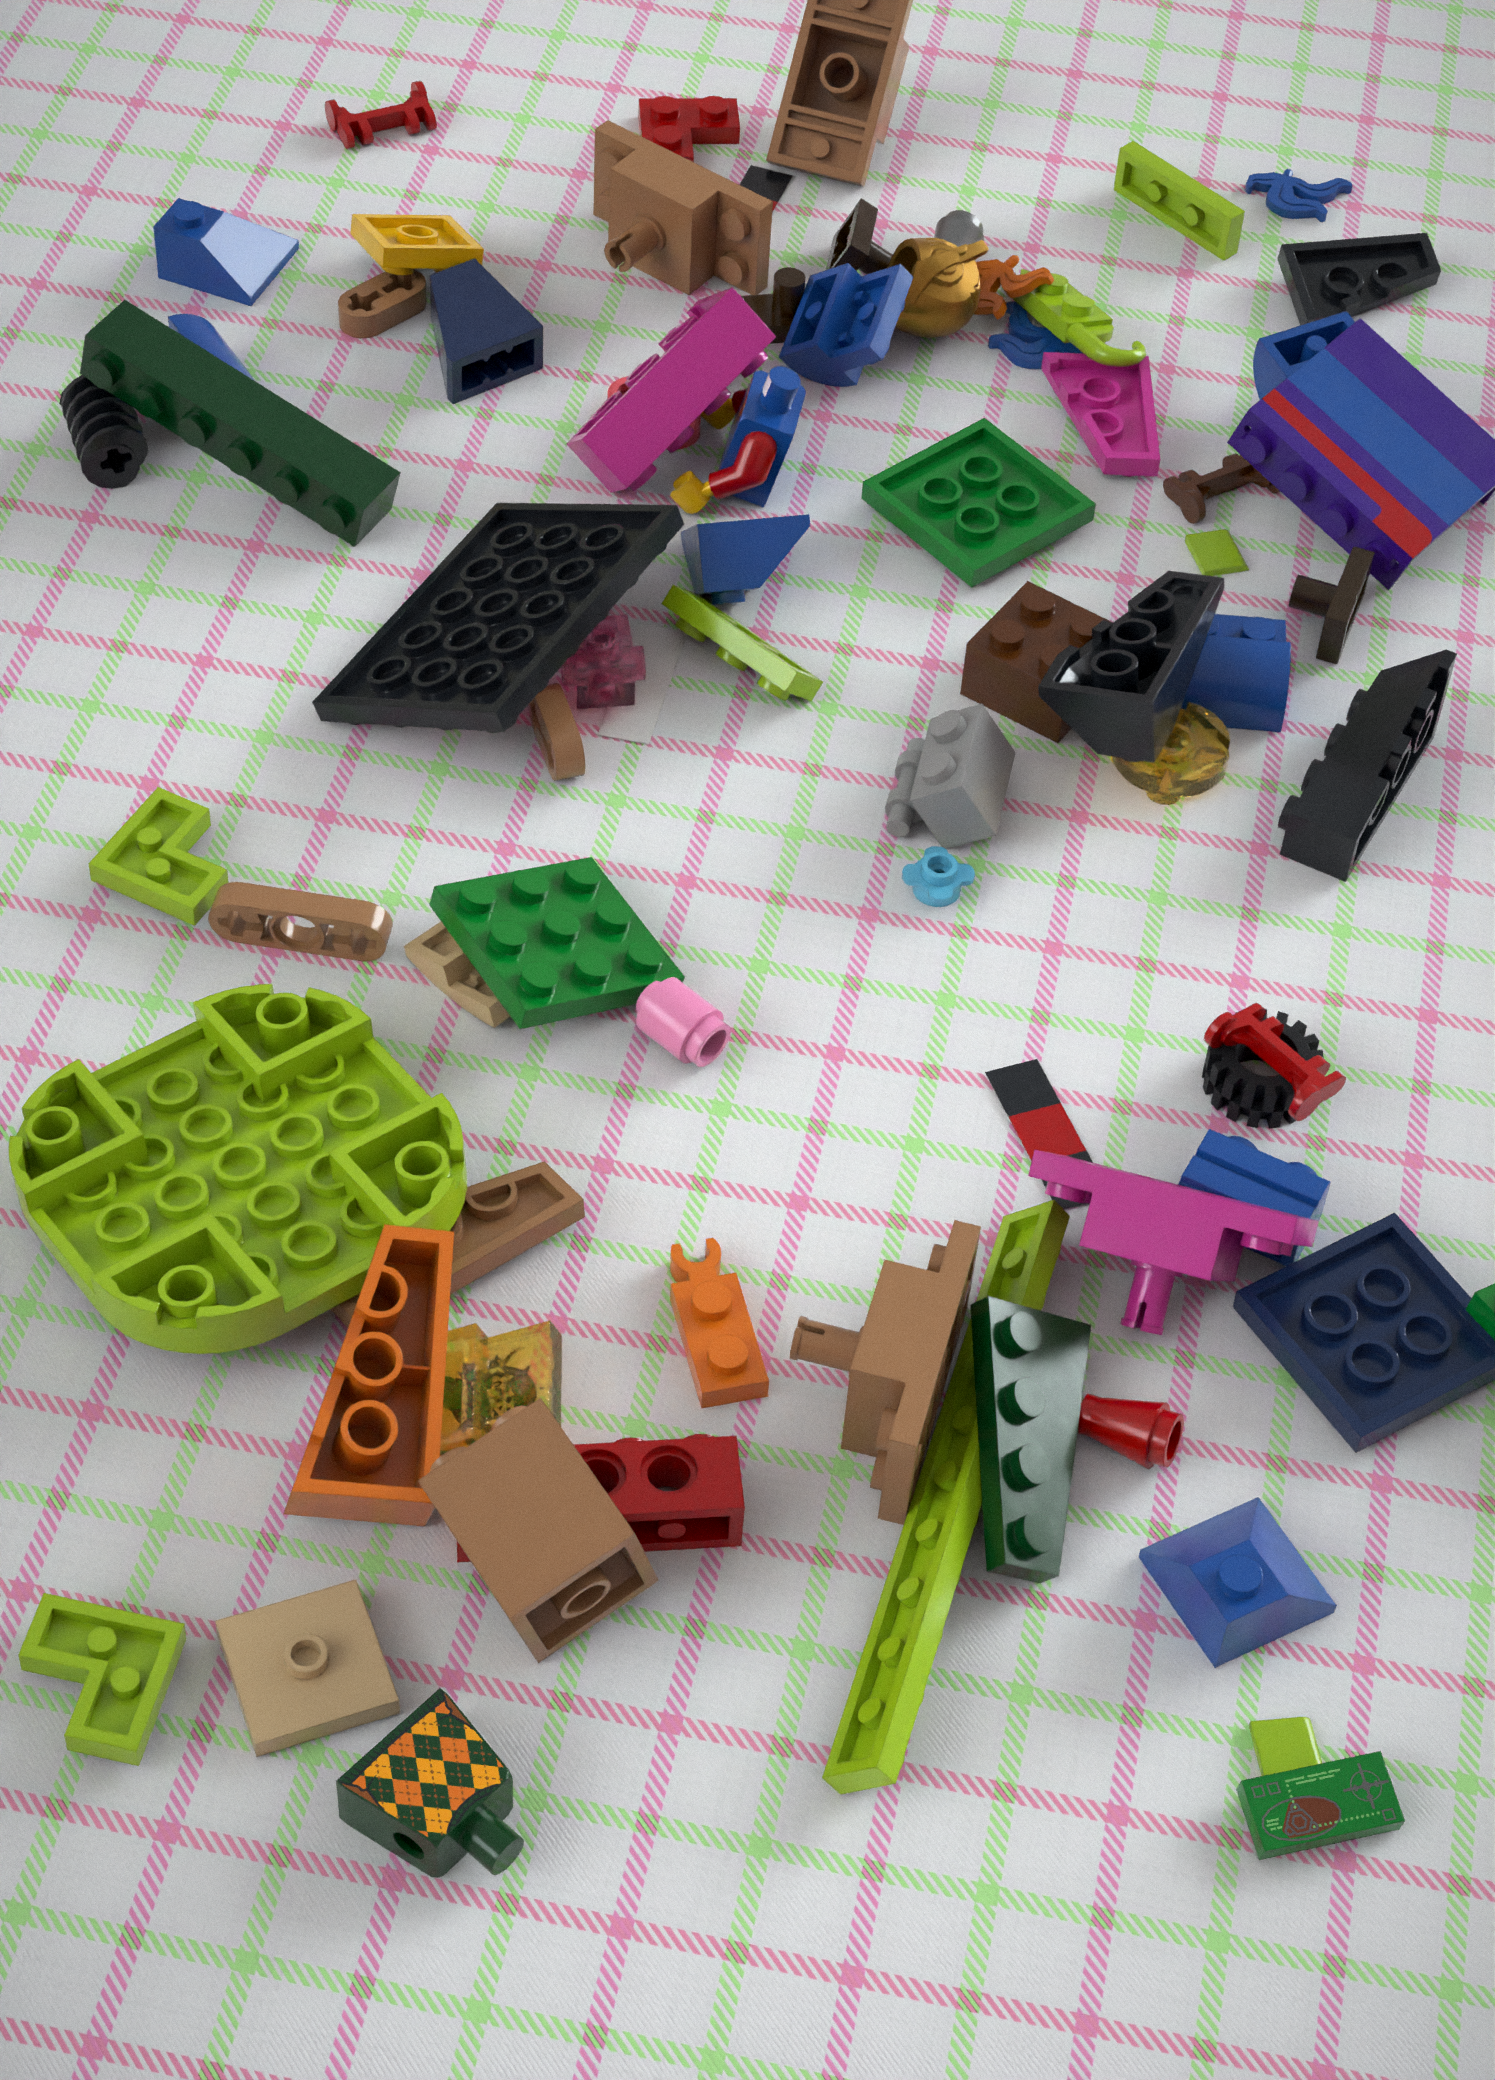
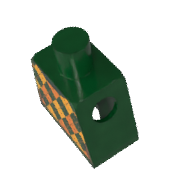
M441 1688L336 1780L339 1818L353 1829L430 1877L438 1878L444 1876L467 1853L491 1874L498 1875L514 1862L523 1848L524 1839L503 1821L513 1808V1778L509 1769L450 1696Z

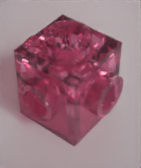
M627 614L607 616L580 644L578 651L561 666L563 686L573 685L577 709L635 705V682L645 681L646 677L644 649L642 645L633 646Z

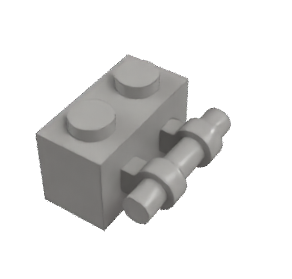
M982 703L958 711L949 710L937 717L931 718L925 740L913 738L909 741L907 750L900 754L895 768L898 784L888 794L885 806V813L888 817L886 829L891 835L904 837L910 832L911 824L924 821L937 841L945 849L996 836L1015 751Z

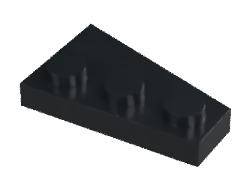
M1428 233L1282 244L1277 258L1300 325L1345 311L1352 317L1436 285L1441 272Z

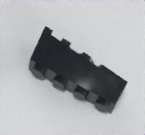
M1443 650L1381 670L1368 691L1359 689L1356 692L1347 713L1346 721L1348 722L1346 726L1339 723L1335 725L1325 746L1324 756L1326 757L1323 761L1314 759L1311 762L1302 782L1301 791L1303 793L1300 797L1291 795L1284 805L1278 821V828L1285 830L1280 855L1344 882L1347 881L1434 739L1457 653Z

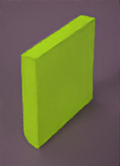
M1222 529L1185 536V543L1202 575L1216 576L1249 571L1228 530Z
M1292 1717L1250 1721L1249 1729L1261 1776L1322 1763L1310 1718Z

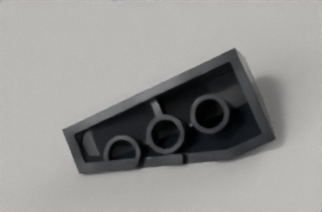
M1176 571L1166 572L1128 601L1127 613L1113 623L1103 620L1093 627L1092 639L1080 648L1069 645L1060 652L1038 686L1039 697L1097 754L1120 757L1129 762L1145 761L1155 763L1176 723L1224 590V578Z

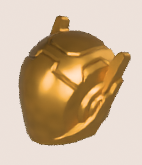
M910 238L900 243L893 253L887 268L901 264L913 276V280L905 299V307L899 315L895 328L915 336L933 338L952 335L967 325L978 308L981 287L979 271L975 260L985 255L989 250L986 243L980 240L969 245L964 244L957 247L955 244L939 238Z

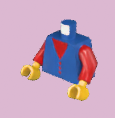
M783 366L774 367L769 373L762 370L755 371L747 389L734 392L731 399L728 398L712 414L707 416L704 411L700 414L706 422L716 429H722L733 418L734 420L719 469L709 474V481L703 484L692 471L683 473L674 481L673 486L676 490L672 491L670 496L685 512L690 514L697 513L708 503L712 496L720 500L732 495L765 507L795 434L806 390L800 385L801 380L798 374Z

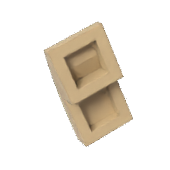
M439 922L404 946L408 959L437 988L481 1021L495 1028L511 1017L442 922Z

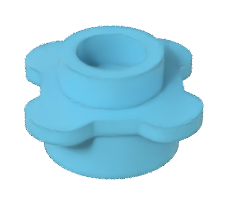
M939 846L927 848L922 859L915 864H907L902 870V880L905 884L912 886L915 897L923 904L932 907H945L953 904L960 896L961 886L971 885L975 877V871L972 866L958 863L945 848Z

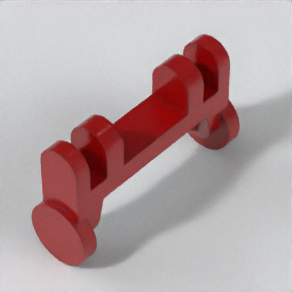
M422 81L411 83L410 97L403 104L353 114L349 113L345 107H339L334 99L325 102V114L329 127L332 131H337L346 149L355 147V136L359 138L362 145L374 142L373 132L404 126L409 135L420 133V122H423L428 131L437 128L436 117L428 102L427 92Z
M1254 1003L1234 1015L1230 1012H1225L1218 1016L1207 1028L1204 1041L1212 1048H1218L1223 1044L1227 1046L1244 1044L1291 1083L1295 1096L1290 1104L1288 1113L1296 1121L1306 1119L1315 1111L1320 1103L1336 1095L1344 1086L1346 1077L1339 1071H1334L1325 1076L1330 1068V1063L1320 1055H1316L1306 1061L1282 1041L1279 1036L1284 1030V1024L1274 1016L1262 1021L1266 1014V1009L1259 1003Z

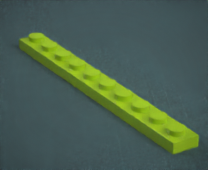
M1055 1200L1003 1216L976 1302L991 1296L1042 1310L1070 1215ZM971 1318L822 1779L839 1794L896 1784L899 1771L904 1763L905 1752L918 1709L923 1701L924 1690L934 1657L942 1639L943 1628L954 1592L961 1577V1569L973 1530L978 1522V1514L982 1504Z

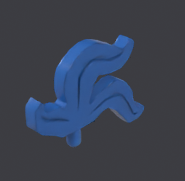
M1286 169L1283 174L1270 172L1249 175L1245 187L1247 194H1251L1254 190L1267 192L1266 207L1278 216L1288 219L1317 218L1320 222H1325L1328 211L1322 204L1333 201L1338 194H1350L1353 185L1350 181L1342 178H1335L1321 184H1309L1300 178L1292 177L1293 171Z
M1014 301L1006 302V313L1010 314L1008 321L1009 334L991 335L988 342L990 349H1000L1014 365L1026 369H1041L1043 352L1082 353L1072 343L1062 342L1046 327L1032 325L1026 310Z

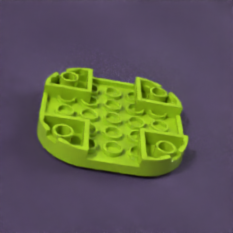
M257 984L209 995L193 1002L195 1022L92 1073L77 1059L43 1082L21 1108L24 1121L17 1135L10 1136L8 1148L11 1171L25 1219L97 1311L112 1326L130 1338L159 1349L193 1354L235 1351L270 1341L360 1293L384 1224L450 1231L460 1215L467 1192V1168L462 1129L451 1103L443 1093L431 1098L373 1036L372 1022L368 1015L349 1001L323 990L308 987L304 998L293 993L274 994L273 984Z

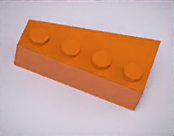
M384 1224L283 1514L426 1526L435 1507L418 1480L430 1472L432 1464L440 1457L454 1231Z

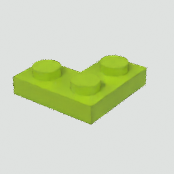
M157 787L88 863L91 881L195 926L212 907L217 890L222 885L229 883L227 869L188 853L211 826L209 808Z
M43 1593L18 1656L21 1670L84 1684L64 1734L67 1750L131 1765H140L187 1639L185 1624Z

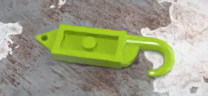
M1021 269L1020 275L1031 271ZM1051 273L1054 278L1052 284L1040 285L1028 294L1013 298L1017 304L1062 342L1072 343L1088 358L1099 364L1126 367L1140 363L1146 356V348L1140 341L1132 343L1133 350L1117 349L1105 344V342L1110 341L1113 335V319L1097 307L1093 299L1084 296L1069 284L1068 279L1062 275Z

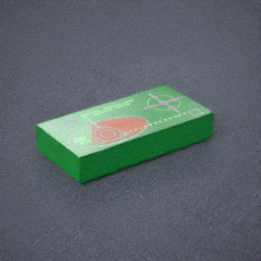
M1381 1751L1241 1780L1236 1789L1259 1860L1396 1831L1405 1822Z

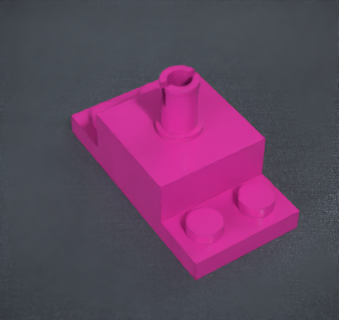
M1034 1150L1028 1174L1030 1177L1048 1181L1045 1190L1047 1195L1089 1204L1079 1246L1130 1259V1264L1136 1266L1125 1314L1120 1324L1133 1329L1136 1327L1141 1328L1140 1331L1162 1335L1164 1330L1162 1327L1175 1276L1182 1277L1183 1274L1209 1281L1235 1282L1244 1246L1276 1255L1291 1256L1294 1245L1313 1247L1319 1223L1317 1220L1089 1161Z

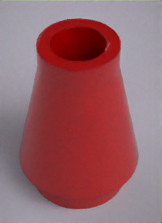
M1087 1394L1081 1402L1078 1434L1098 1441L1146 1469H1151L1154 1464L1168 1468L1173 1462L1180 1445L1184 1417L1180 1413L1170 1411V1406L1167 1402L1102 1398Z

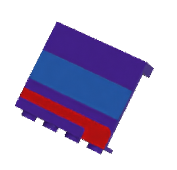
M1361 318L1247 411L1227 441L1231 447L1349 555L1353 546L1375 552L1370 574L1387 590L1394 586L1416 557L1479 501L1484 505L1495 495V439Z

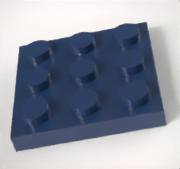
M1396 1213L1378 1220L1236 1291L1233 1308L1355 1453L1495 1380V1340L1465 1310L1471 1297Z

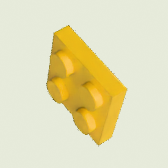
M352 214L350 234L385 272L395 275H410L414 273V269H432L435 272H440L474 258L481 265L483 263L484 248L450 215Z

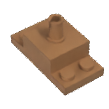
M807 0L766 158L768 163L862 187L865 186L875 144H884L909 51L910 46L903 37L913 0Z
M609 120L595 129L593 215L609 222L608 243L605 245L604 252L607 261L614 269L620 265L619 271L626 272L631 267H634L687 295L692 294L713 276L751 295H758L768 287L773 201Z
M954 1220L947 1246L934 1244L927 1270L884 1259L865 1324L859 1332L809 1320L808 1317L800 1316L792 1340L790 1359H800L849 1372L841 1449L876 1457L870 1488L881 1491L878 1519L904 1525L968 1309L981 1226Z

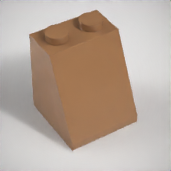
M541 1398L527 1407L517 1406L508 1410L494 1422L489 1433L467 1448L457 1447L447 1451L432 1464L430 1472L418 1480L428 1498L538 1663L659 1581L636 1534Z

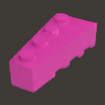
M733 287L698 300L687 312L690 318L678 328L675 327L670 330L658 343L665 353L661 357L656 353L638 365L626 378L625 384L629 390L624 395L618 391L610 396L568 441V447L611 493L627 489L628 487L635 491L644 485L657 471L653 462L666 449L669 453L676 451L693 435L694 430L690 424L703 411L708 416L727 401L731 396V392L726 387L739 374L744 378L751 375L768 358L764 349L776 336Z

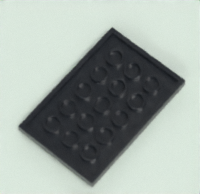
M496 503L313 700L312 703L320 720L344 722L352 725L378 724L393 725L399 728L411 726L439 728L441 730L461 729L486 731L488 733L505 732L516 723L518 716L535 696L547 687L549 680L567 659L578 651L580 644L608 616L609 611L625 592L637 583L638 577L650 563L666 549L667 544L684 525L678 506Z

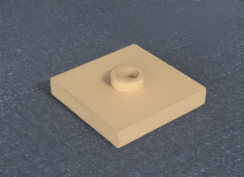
M357 1580L215 1621L219 1643L256 1757L400 1713L399 1699Z

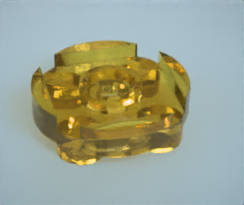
M1188 702L1186 710L1180 709L1173 731L1164 745L1169 748L1181 747V751H1169L1163 748L1155 763L1145 761L1129 762L1120 757H1110L1120 774L1134 786L1145 790L1150 800L1162 805H1171L1178 802L1181 797L1194 796L1208 791L1224 778L1229 761L1230 736L1224 723L1214 713L1201 705Z

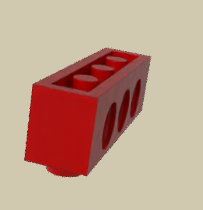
M694 1434L684 1439L647 1441L630 1437L610 1443L573 1444L636 1534L644 1552L742 1546L745 1505L737 1436L714 1437L709 1434ZM660 1487H673V1488H676V1489H678V1490H675V1491H663V1490H660V1489H658V1488H660ZM456 1540L457 1563L471 1562Z

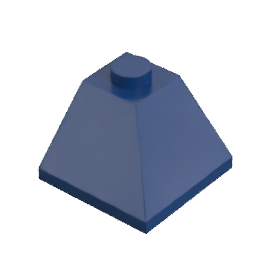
M180 198L174 202L153 226L159 279L248 306H252L299 249V240L227 212Z
M810 515L696 524L681 531V542L694 593L698 595H711V603L713 605L745 602L744 591L758 589L764 584L810 527Z
M1259 1497L1140 1549L1139 1559L1214 1668L1333 1614L1337 1606Z

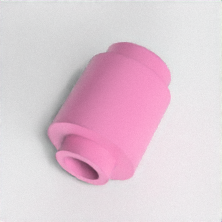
M675 977L667 978L662 982L655 981L644 989L637 1000L636 1011L638 1013L636 1025L638 1029L683 1063L693 1062L698 1067H704L713 1062L728 1043L731 1028L723 1022V1013Z

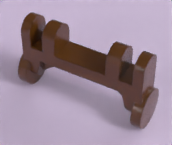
M1236 453L1224 457L1222 462L1223 468L1200 476L1194 470H1188L1180 473L1179 478L1171 476L1163 481V489L1166 496L1181 508L1185 519L1192 524L1204 520L1206 516L1204 501L1251 482L1260 487H1267L1272 493L1281 491L1247 460Z

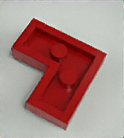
M670 96L639 98L638 119L640 136L694 162L693 144H739L740 122L737 98H722L720 96H707L705 98H673Z

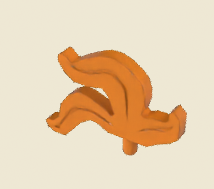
M1017 255L1010 256L1004 263L998 259L978 261L976 264L979 271L981 291L978 308L974 314H993L997 320L1001 319L1006 313L1007 303L1002 296L996 293L1000 286H1002L1008 297L1016 298L1030 293L1040 285L1052 284L1054 278L1045 267L1016 275L1013 268L1019 263Z

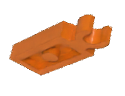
M714 1238L706 1239L704 1261L691 1262L687 1260L683 1255L680 1243L672 1244L670 1254V1272L673 1279L677 1282L671 1284L670 1301L701 1409L768 1397L769 1378L737 1273L719 1275L721 1247Z

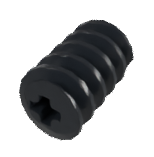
M81 375L64 389L59 404L62 406L63 416L66 419L72 443L76 448V455L80 461L82 473L89 482L98 487L109 489L126 487L136 478L140 465L148 454L147 440L143 436L137 412L129 404L105 389L97 387L89 379Z

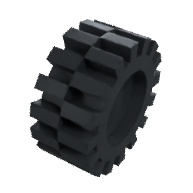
M1266 1009V1014H1265L1264 1018L1262 1019V1021L1265 1020V1019H1267V1009ZM1278 1011L1276 1018L1284 1024V1030L1279 1038L1306 1061L1316 1055L1324 1058L1323 1050H1317L1319 1040L1316 1035L1311 1034L1304 1037L1307 1025L1298 1020L1291 1027L1286 1024L1289 1014ZM1223 1044L1218 1048H1212L1208 1045L1202 1072V1078H1204L1202 1087L1205 1095L1213 1094L1211 1104L1217 1111L1227 1105L1226 1117L1236 1122L1240 1114L1249 1117L1247 1126L1258 1128L1260 1119H1267L1269 1129L1280 1127L1282 1116L1289 1124L1296 1121L1288 1113L1290 1104L1295 1096L1291 1083L1281 1075L1262 1076L1246 1069L1241 1062L1264 1060L1244 1044L1233 1046Z

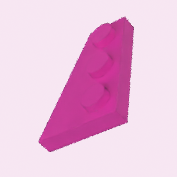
M1043 352L1041 369L1102 473L1126 477L1158 476L1160 451L1149 356H1145L1140 363L1135 365L1114 367L1099 364L1083 353Z

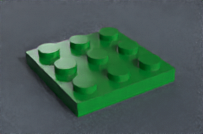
M985 418L863 481L861 499L970 587L980 584L1094 520L1096 507L1095 502Z
M592 857L434 886L429 906L519 1029L636 1005L641 993L651 983L655 981L662 982L670 977H675L681 982L684 981L685 976Z

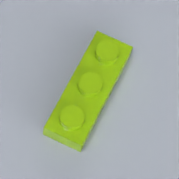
M1135 141L1119 149L1114 191L1223 261L1237 253L1245 214L1244 210Z
M673 584L661 603L679 616L675 626L700 642L704 643L706 638L709 637L720 646L715 654L722 660L745 672L747 667L750 666L760 673L761 676L757 684L772 695L784 701L788 699L790 694L812 701L823 684L822 680L702 596Z

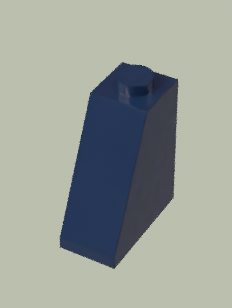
M475 258L430 275L431 321L447 399L452 404L543 369V325Z

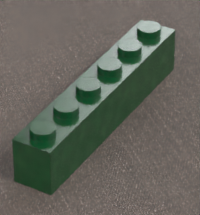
M126 300L121 302L85 335L80 369L81 375L89 379L97 387L105 389L129 404L143 416L151 418L175 433L189 445L197 447L221 462L235 474L243 476L267 491L281 503L289 505L313 520L327 532L335 534L355 547L392 509L401 472Z

